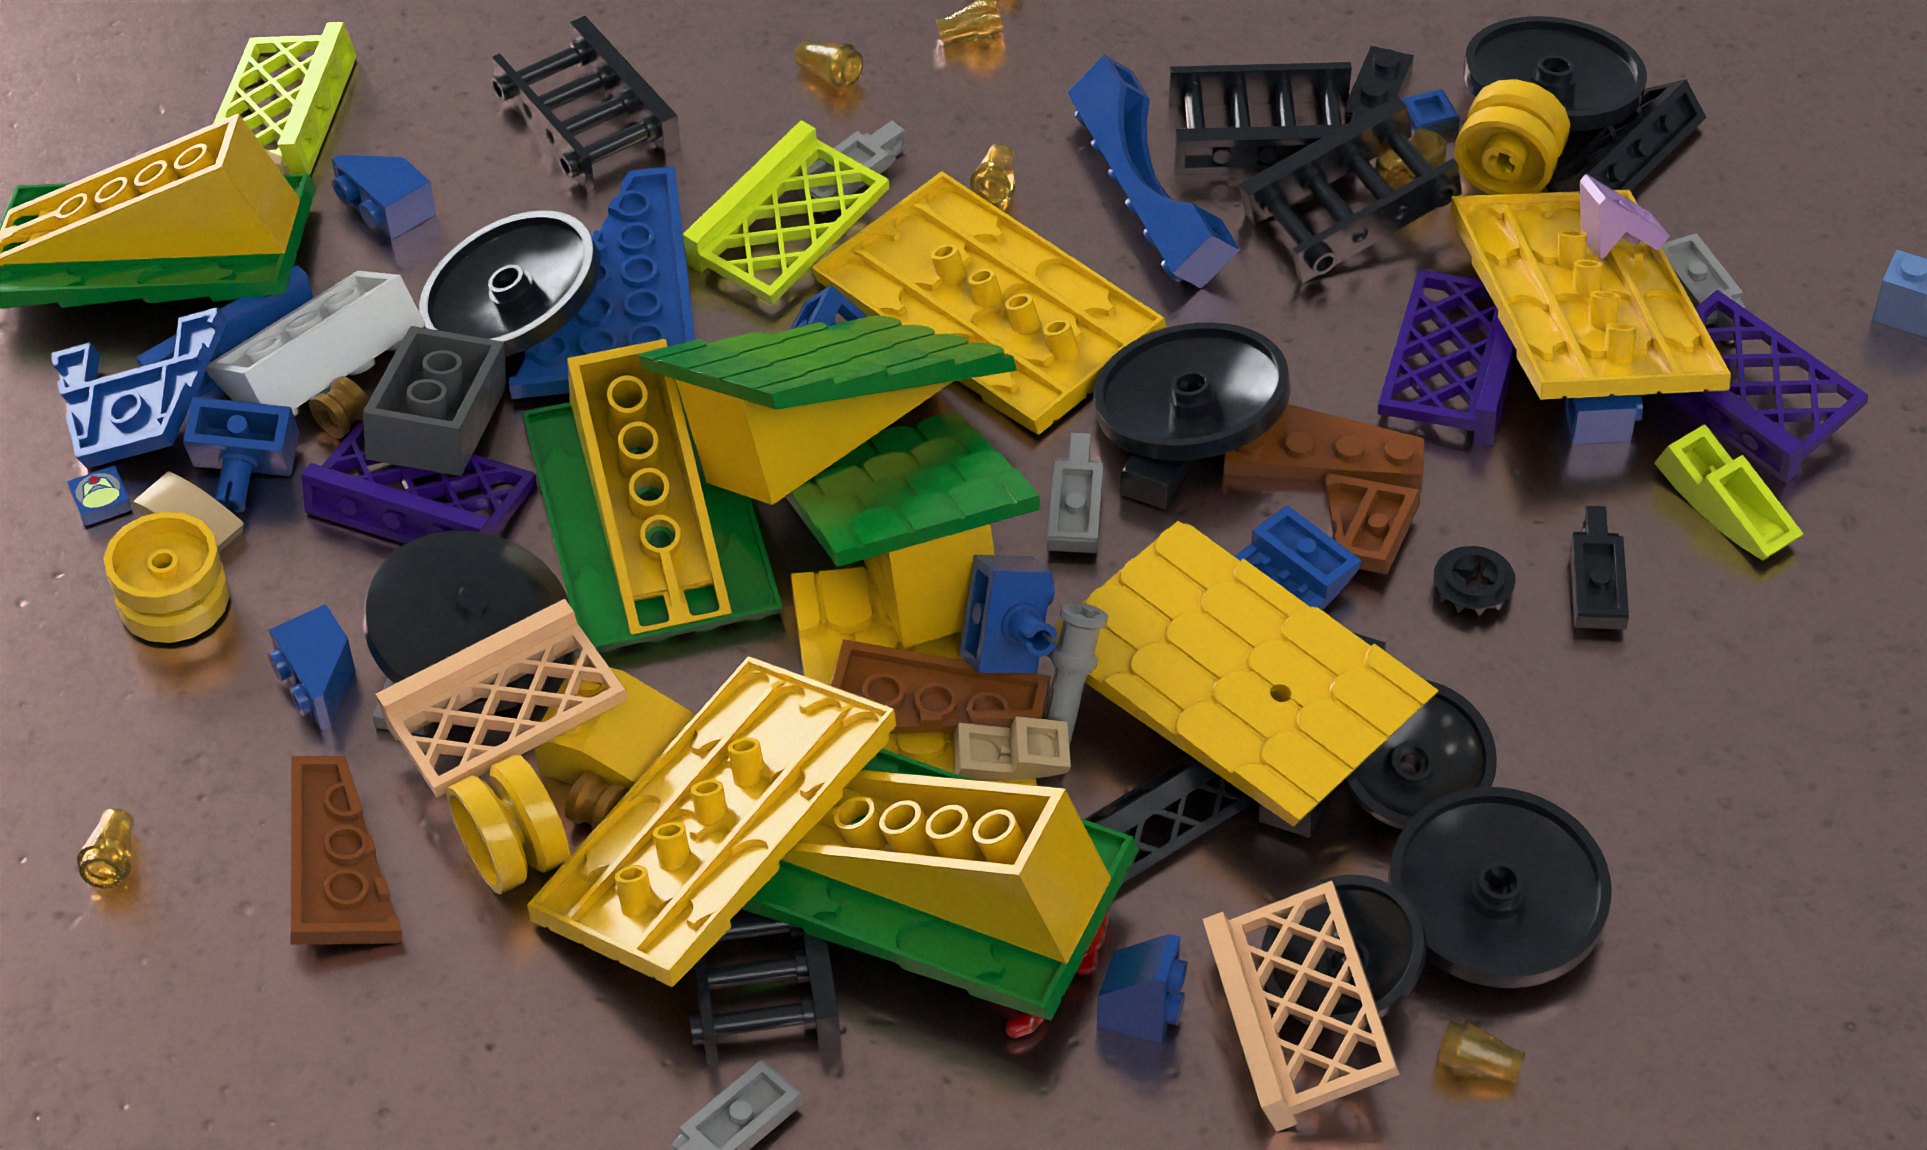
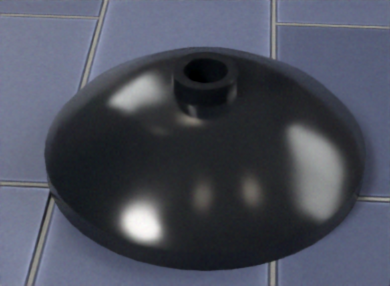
M1425 680L1439 690L1435 696L1343 781L1353 798L1369 814L1388 825L1404 829L1415 814L1434 800L1464 789L1492 787L1497 767L1496 747L1485 719L1462 695L1433 681ZM1407 762L1412 764L1416 769V774L1405 773L1400 763Z
M1364 875L1329 877L1303 888L1296 894L1332 880L1338 892L1380 1018L1395 1009L1412 991L1425 963L1426 933L1414 905L1405 894L1393 885ZM1328 902L1306 910L1299 925L1320 932L1331 914ZM1268 926L1261 950L1269 951L1281 929ZM1336 929L1333 937L1340 940ZM1293 934L1281 958L1302 965L1314 942ZM1326 947L1314 970L1336 978L1347 959L1346 955ZM1274 967L1265 983L1270 994L1283 999L1296 975ZM1352 976L1348 983L1356 986ZM1308 980L1295 1004L1317 1012L1330 988ZM1342 993L1329 1017L1352 1026L1363 1006L1362 1002ZM1289 1014V1016L1303 1024H1311L1308 1020Z

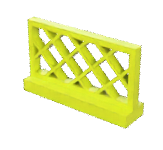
M344 22L327 23L322 35L250 38L213 124L236 114H241L249 109L253 114L244 118L249 128L253 130L261 124L267 127L255 135L261 145L264 147L278 138L277 150L268 151L282 157L283 164L288 167L290 174L308 173L310 175L357 58ZM308 51H315L314 55L302 62L296 59ZM260 53H277L264 62L257 63ZM288 63L292 66V68L275 78L269 75ZM302 77L304 78L302 85L290 92L284 90L285 87ZM260 79L265 82V84L248 94L244 92L245 88ZM275 93L280 97L261 109L256 105ZM289 108L292 109L289 116L277 123L271 120Z
M801 120L682 234L687 265L700 273L706 268H710L773 305L890 189L889 179L819 141L816 137V128ZM820 158L833 165L835 172L808 175L807 169ZM863 182L870 187L864 193L844 195L842 184ZM837 185L838 196L811 200L809 187ZM805 189L806 200L778 204V198L786 191ZM841 210V216L835 222L814 224L813 212ZM808 213L809 225L790 228L781 227V216ZM775 217L777 229L749 233L748 228L756 220ZM811 238L812 245L805 251L785 254L783 241ZM779 243L780 254L752 258L751 245ZM744 246L746 248V259L726 261L719 257L728 248ZM782 267V274L770 286L754 277V271Z

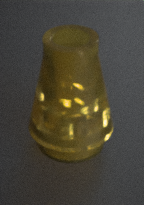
M974 0L950 15L936 20L943 46L951 43L995 39L994 34L1004 31L995 0Z
M803 40L795 52V61L798 66L807 68L838 88L855 84L862 73L863 57L851 44Z
M1005 144L991 146L986 157L970 178L971 190L994 206L1002 205L1015 192L1013 165L1015 156L1009 146Z
M109 809L105 811L100 823L78 853L77 864L79 874L89 885L101 889L113 888L130 874L134 819L128 812L122 809Z
M1450 1020L1440 1043L1436 1063L1448 1067L1447 1073L1500 1080L1514 1085L1520 1074L1525 1052L1510 1047L1468 1020H1465L1463 1024Z

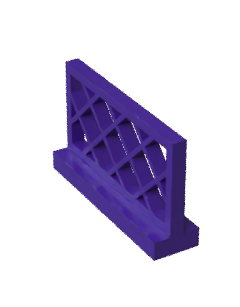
M1418 269L1378 402L1377 414L1474 431L1473 443L1493 446L1515 365L1517 350L1498 318L1496 305L1479 311L1471 302L1478 297L1491 298L1481 280ZM1424 289L1443 290L1449 297L1432 303L1424 295ZM1459 306L1468 317L1451 324L1442 313ZM1431 319L1440 330L1422 337L1414 326ZM1479 327L1488 338L1470 345L1461 334ZM1450 340L1459 351L1441 358L1432 347ZM1421 352L1430 364L1413 371L1404 360ZM1469 360L1478 372L1460 379L1451 368ZM1440 373L1450 385L1431 392L1422 381ZM1410 386L1421 397L1412 402L1392 399L1393 394ZM1460 395L1469 405L1468 411L1446 409L1441 402Z
M1717 289L1695 309L1704 326L1705 319L1717 309L1733 319L1734 327L1706 329L1713 341L1735 340L1736 355H1721L1727 368H1737L1738 382H1731L1730 389L1727 391H1708L1704 389V392L1665 393L1663 395L1700 422L1706 424L1711 430L1787 484L1800 472L1801 462L1867 404L1868 394ZM1761 339L1770 346L1771 354H1743L1742 340ZM1779 366H1799L1808 372L1809 380L1780 381ZM1744 367H1772L1773 381L1745 382ZM1810 393L1811 408L1783 409L1782 394ZM1817 393H1838L1848 401L1840 408H1819ZM1774 394L1776 409L1756 410L1747 403L1746 395ZM1813 421V432L1801 442L1785 430L1784 422Z
M363 420L356 425L322 466L311 463L301 474L305 513L404 544L429 534L445 531H477L497 536L537 485L535 472L472 454L465 470L471 471L472 474L448 479L446 474L401 465H394L395 468L370 473L367 466L383 462L367 460L366 453L359 450V447L365 441ZM358 468L361 475L353 476L343 473V471ZM436 474L439 480L438 482L414 487L411 479ZM402 482L405 489L398 490L385 485ZM507 482L514 484L515 487L493 493L489 485ZM480 488L483 494L459 500L456 495L457 492ZM446 495L449 503L444 504L430 498ZM491 509L493 514L489 518L473 512Z

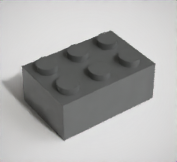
M410 326L363 411L366 459L391 465L430 470L441 474L462 476L506 389L504 342Z

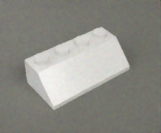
M356 271L209 363L206 371L233 401L291 407L295 417L298 414V406L312 399L317 394L328 393L331 383L337 378L345 377L348 374L357 375L370 369L375 364L374 358L386 350L394 351L399 348L410 326L422 328L425 326V323L400 275Z

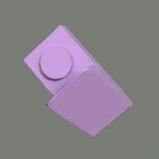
M1587 174L1580 180L1581 231L1587 233V245L1599 259H1604L1621 237L1635 246L1642 241L1657 251L1670 237L1649 211Z

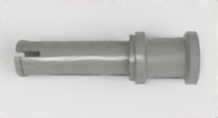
M1066 603L1061 607L1060 617L1064 621L1059 643L1050 654L1055 670L1043 717L1046 720L1066 721L1068 723L1069 748L1086 676L1092 673L1093 669L1097 666L1098 657L1094 652L1099 631L1106 626L1108 615L1101 609L1082 603Z

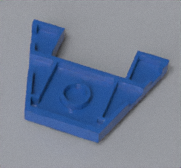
M217 307L178 318L174 357L168 360L97 379L100 353L91 343L52 353L53 367L59 372L61 380L57 382L60 395L66 400L69 412L66 414L75 456L86 468L169 447L174 444L190 408L192 397L197 392L226 326L227 318Z

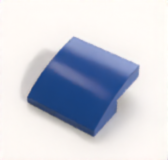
M1288 505L1253 529L1251 544L1234 556L1240 561L1244 558L1308 606L1317 607L1321 610L1347 585L1360 569L1362 562L1361 559Z

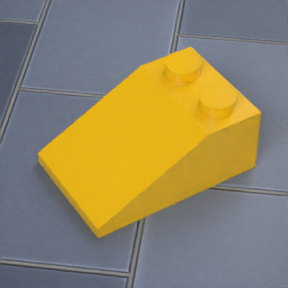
M579 658L575 659L573 665L576 666ZM609 667L624 687L628 700L535 747L539 775L574 785L583 773L592 771L600 775L605 784L609 786L619 784L630 790L696 714L625 671ZM564 679L557 692L558 694H565L570 679ZM582 681L576 696L592 698L607 690L603 683ZM549 707L541 722L555 717L558 708Z

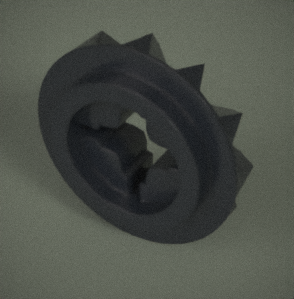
M1463 546L1450 550L1438 560L1434 569L1433 587L1438 589L1441 603L1452 602L1455 604L1458 613L1465 608L1474 609L1480 616L1487 608L1499 611L1505 600L1512 599L1516 578L1511 564L1499 553L1480 546ZM1478 572H1481V584H1477L1474 589H1468L1466 581L1470 582L1473 577L1477 576Z

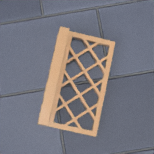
M565 599L376 693L387 728L395 740L401 742L437 798L446 794L447 787L471 775L479 777L489 772L492 765L514 754L522 755L628 700L624 687L577 624L575 613ZM576 649H579L581 652L576 666L553 663L554 660ZM527 674L535 675L529 690L506 687L507 684ZM547 676L570 679L565 694L542 692L541 690ZM582 681L603 683L607 690L592 698L576 696ZM479 698H487L481 714L459 711L460 708ZM500 700L523 703L517 719L494 716ZM535 705L558 708L556 716L545 722L529 720ZM432 722L440 723L434 738L411 735V733ZM452 725L475 727L469 743L446 740ZM488 729L511 732L508 741L496 747L481 745ZM440 754L463 757L459 766L440 776L434 770Z
M1332 880L1231 920L1227 919L1223 911L1202 919L1261 1108L1276 1132L1297 1125L1298 1122L1295 1114L1400 1075L1338 892ZM1328 902L1331 914L1320 932L1299 925L1306 910ZM1266 925L1281 929L1268 952L1250 946L1246 933ZM1336 929L1340 940L1333 937ZM1293 934L1314 942L1302 965L1281 958ZM1326 947L1344 953L1347 958L1336 978L1314 970ZM1255 960L1262 962L1259 969L1257 968ZM1274 967L1296 975L1283 999L1264 990V985ZM1352 976L1356 986L1348 983ZM1308 980L1330 988L1317 1012L1295 1004ZM1342 993L1361 1000L1363 1005L1352 1026L1329 1017ZM1270 1006L1277 1008L1274 1015H1272ZM1289 1014L1311 1022L1298 1046L1280 1039L1278 1034ZM1368 1023L1370 1025L1372 1034L1364 1031ZM1323 1027L1346 1035L1333 1060L1311 1051ZM1358 1041L1376 1047L1382 1061L1361 1070L1345 1065ZM1285 1053L1292 1055V1058L1289 1063L1287 1062ZM1305 1061L1327 1069L1319 1086L1297 1093L1294 1080Z

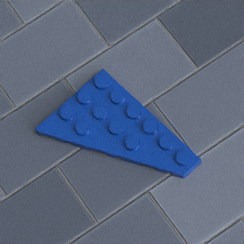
M675 166L628 171L620 185L621 192L612 199L608 206L607 218L600 230H594L592 234L601 257L600 274L593 292L579 312L567 324L544 341L525 350L523 364L516 376H510L509 378L511 399L569 393L567 358L666 339L667 346L695 340Z

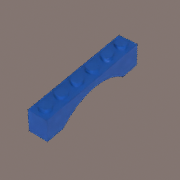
M1103 55L1067 92L1077 109L1074 115L1093 136L1094 139L1091 141L1093 148L1107 160L1111 167L1108 170L1109 176L1126 193L1128 199L1125 203L1130 211L1141 219L1146 228L1143 231L1145 238L1162 255L1164 260L1161 262V265L1165 272L1177 282L1185 280L1202 289L1240 249L1221 218L1193 203L1175 202L1161 186L1152 167L1147 144V117L1150 99L1132 70Z

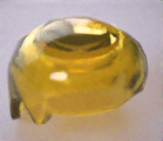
M1417 129L1410 140L1414 147L1434 169L1445 163L1447 156L1446 141L1439 133L1426 129ZM1388 150L1376 157V171L1394 191L1417 179L1393 150Z

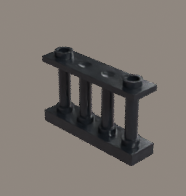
M586 16L570 22L572 42L569 43V48L525 68L515 71L500 53L492 56L495 76L491 77V84L498 99L501 102L507 101L559 160L564 174L569 179L575 178L583 189L589 192L595 189L592 164L644 140L648 143L653 142L665 156L680 150L681 145L678 115ZM574 65L584 66L589 74L540 96H537L529 87L531 84ZM598 89L601 92L607 91L612 99L562 122L552 113V110ZM619 115L629 116L636 123L586 147H583L574 137Z
M1351 62L1170 67L1169 106H1185L1187 122L1186 129H1176L1175 175L1260 173L1343 127L1339 102H1347L1349 97L1352 71ZM1321 102L1324 125L1296 126L1294 103ZM1248 104H1276L1278 126L1251 127ZM1203 105H1230L1233 127L1205 128Z
M1396 96L1240 183L1239 186L1245 214L1253 224L1256 225L1270 216H1274L1297 244L1296 247L1292 248L1297 276L1302 283H1305L1317 275L1327 273L1340 262L1434 209L1449 204L1451 196L1461 195L1459 166L1453 158L1435 169L1408 140L1412 137L1408 107ZM1388 150H1393L1417 178L1395 191L1369 162ZM1349 172H1353L1377 200L1356 213H1353L1329 184ZM1310 194H1314L1337 222V224L1315 236L1290 207V205Z
M758 914L732 917L730 920L731 928L717 942L790 932L791 937L802 936L804 949L794 950V956L707 968L704 955L695 964L700 1010L689 1012L693 1046L705 1044L707 1066L718 1065L715 1037L804 1025L805 1030L816 1029L819 1051L841 1048L839 1014L827 941L807 935L802 928ZM792 978H797L798 983L809 982L810 995L801 996V1002L712 1014L709 990Z

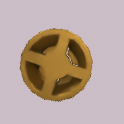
M341 376L331 383L328 393H320L313 397L309 402V407L314 419L321 428L335 438H342L350 432L351 424L354 421L363 420V411L369 400L355 382Z
M587 771L576 780L568 794L564 810L565 817L577 824L587 822L591 824L592 830H594L629 790L619 784L609 786L604 783L600 775Z

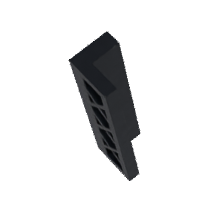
M1687 79L1646 88L1638 109L1623 121L1605 127L1546 185L1548 192L1580 191V180L1585 174L1612 190L1630 189L1632 191L1707 118Z
M1189 755L1084 820L1121 833L1130 829L1129 835L1133 836L1139 850L1146 852L1134 859L1131 867L1127 869L1128 873L1122 882L1123 884L1251 805L1255 800L1244 792L1238 795L1224 790L1226 780ZM1215 777L1213 786L1205 784ZM1195 789L1211 794L1206 815L1198 821L1182 816L1187 794ZM1222 798L1230 800L1220 807ZM1173 803L1171 812L1163 810ZM1152 815L1168 820L1164 840L1156 847L1139 842L1144 822ZM1180 824L1188 826L1178 832Z

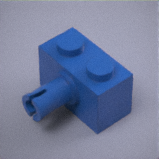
M192 397L183 443L194 467L221 469L214 499L228 510H230L231 503H234L233 511L234 513L243 512L246 507L245 501L251 473L291 476L299 429L292 409L288 406Z
M974 555L959 655L978 673H1037L1039 658L1051 653L1057 644L1048 636L1058 638L1056 630L1050 624L1045 623L1047 608L1053 602L1055 595L1053 572L1033 556Z

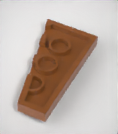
M1287 404L1286 409L1277 422L1264 434L1240 448L1225 453L1224 475L1326 482L1327 474L1331 473L1414 488H1422L1424 438Z
M843 639L830 686L893 708L897 726L890 733L954 732L958 723L1010 728L1016 716L1043 719L1051 676L1037 673H978L964 660Z
M291 756L290 945L402 943L400 921L398 915L395 916L390 901V891L385 876H382L376 858V848L371 833H368L364 822L363 808L346 756Z

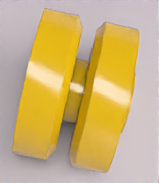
M1518 79L1498 80L1483 87L1474 99L1468 112L1467 120L1462 125L1455 141L1454 158L1458 163L1459 171L1473 186L1489 195L1541 192L1550 182L1557 166L1558 157L1562 154L1568 140L1570 121L1566 109L1552 93L1534 83Z
M163 511L145 515L123 526L109 541L103 558L106 575L111 591L114 594L120 620L132 634L151 642H178L194 638L208 630L224 614L230 597L223 564L221 563L215 535L202 520L186 513Z
M517 754L491 766L488 780L489 785L482 779L471 775L447 787L446 790L449 810L468 854L485 882L495 893L500 895L525 883L528 870L527 863L536 870L545 873L565 863L570 857L568 839L553 801L531 765L521 755Z

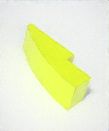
M1706 424L1668 445L1654 462L1673 487L1698 513L1741 548L1763 561L1804 535L1744 455L1732 460Z

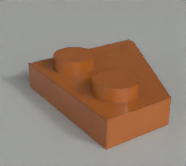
M1328 473L1325 479L1335 541L1362 560L1360 569L1388 574L1420 506L1419 490Z

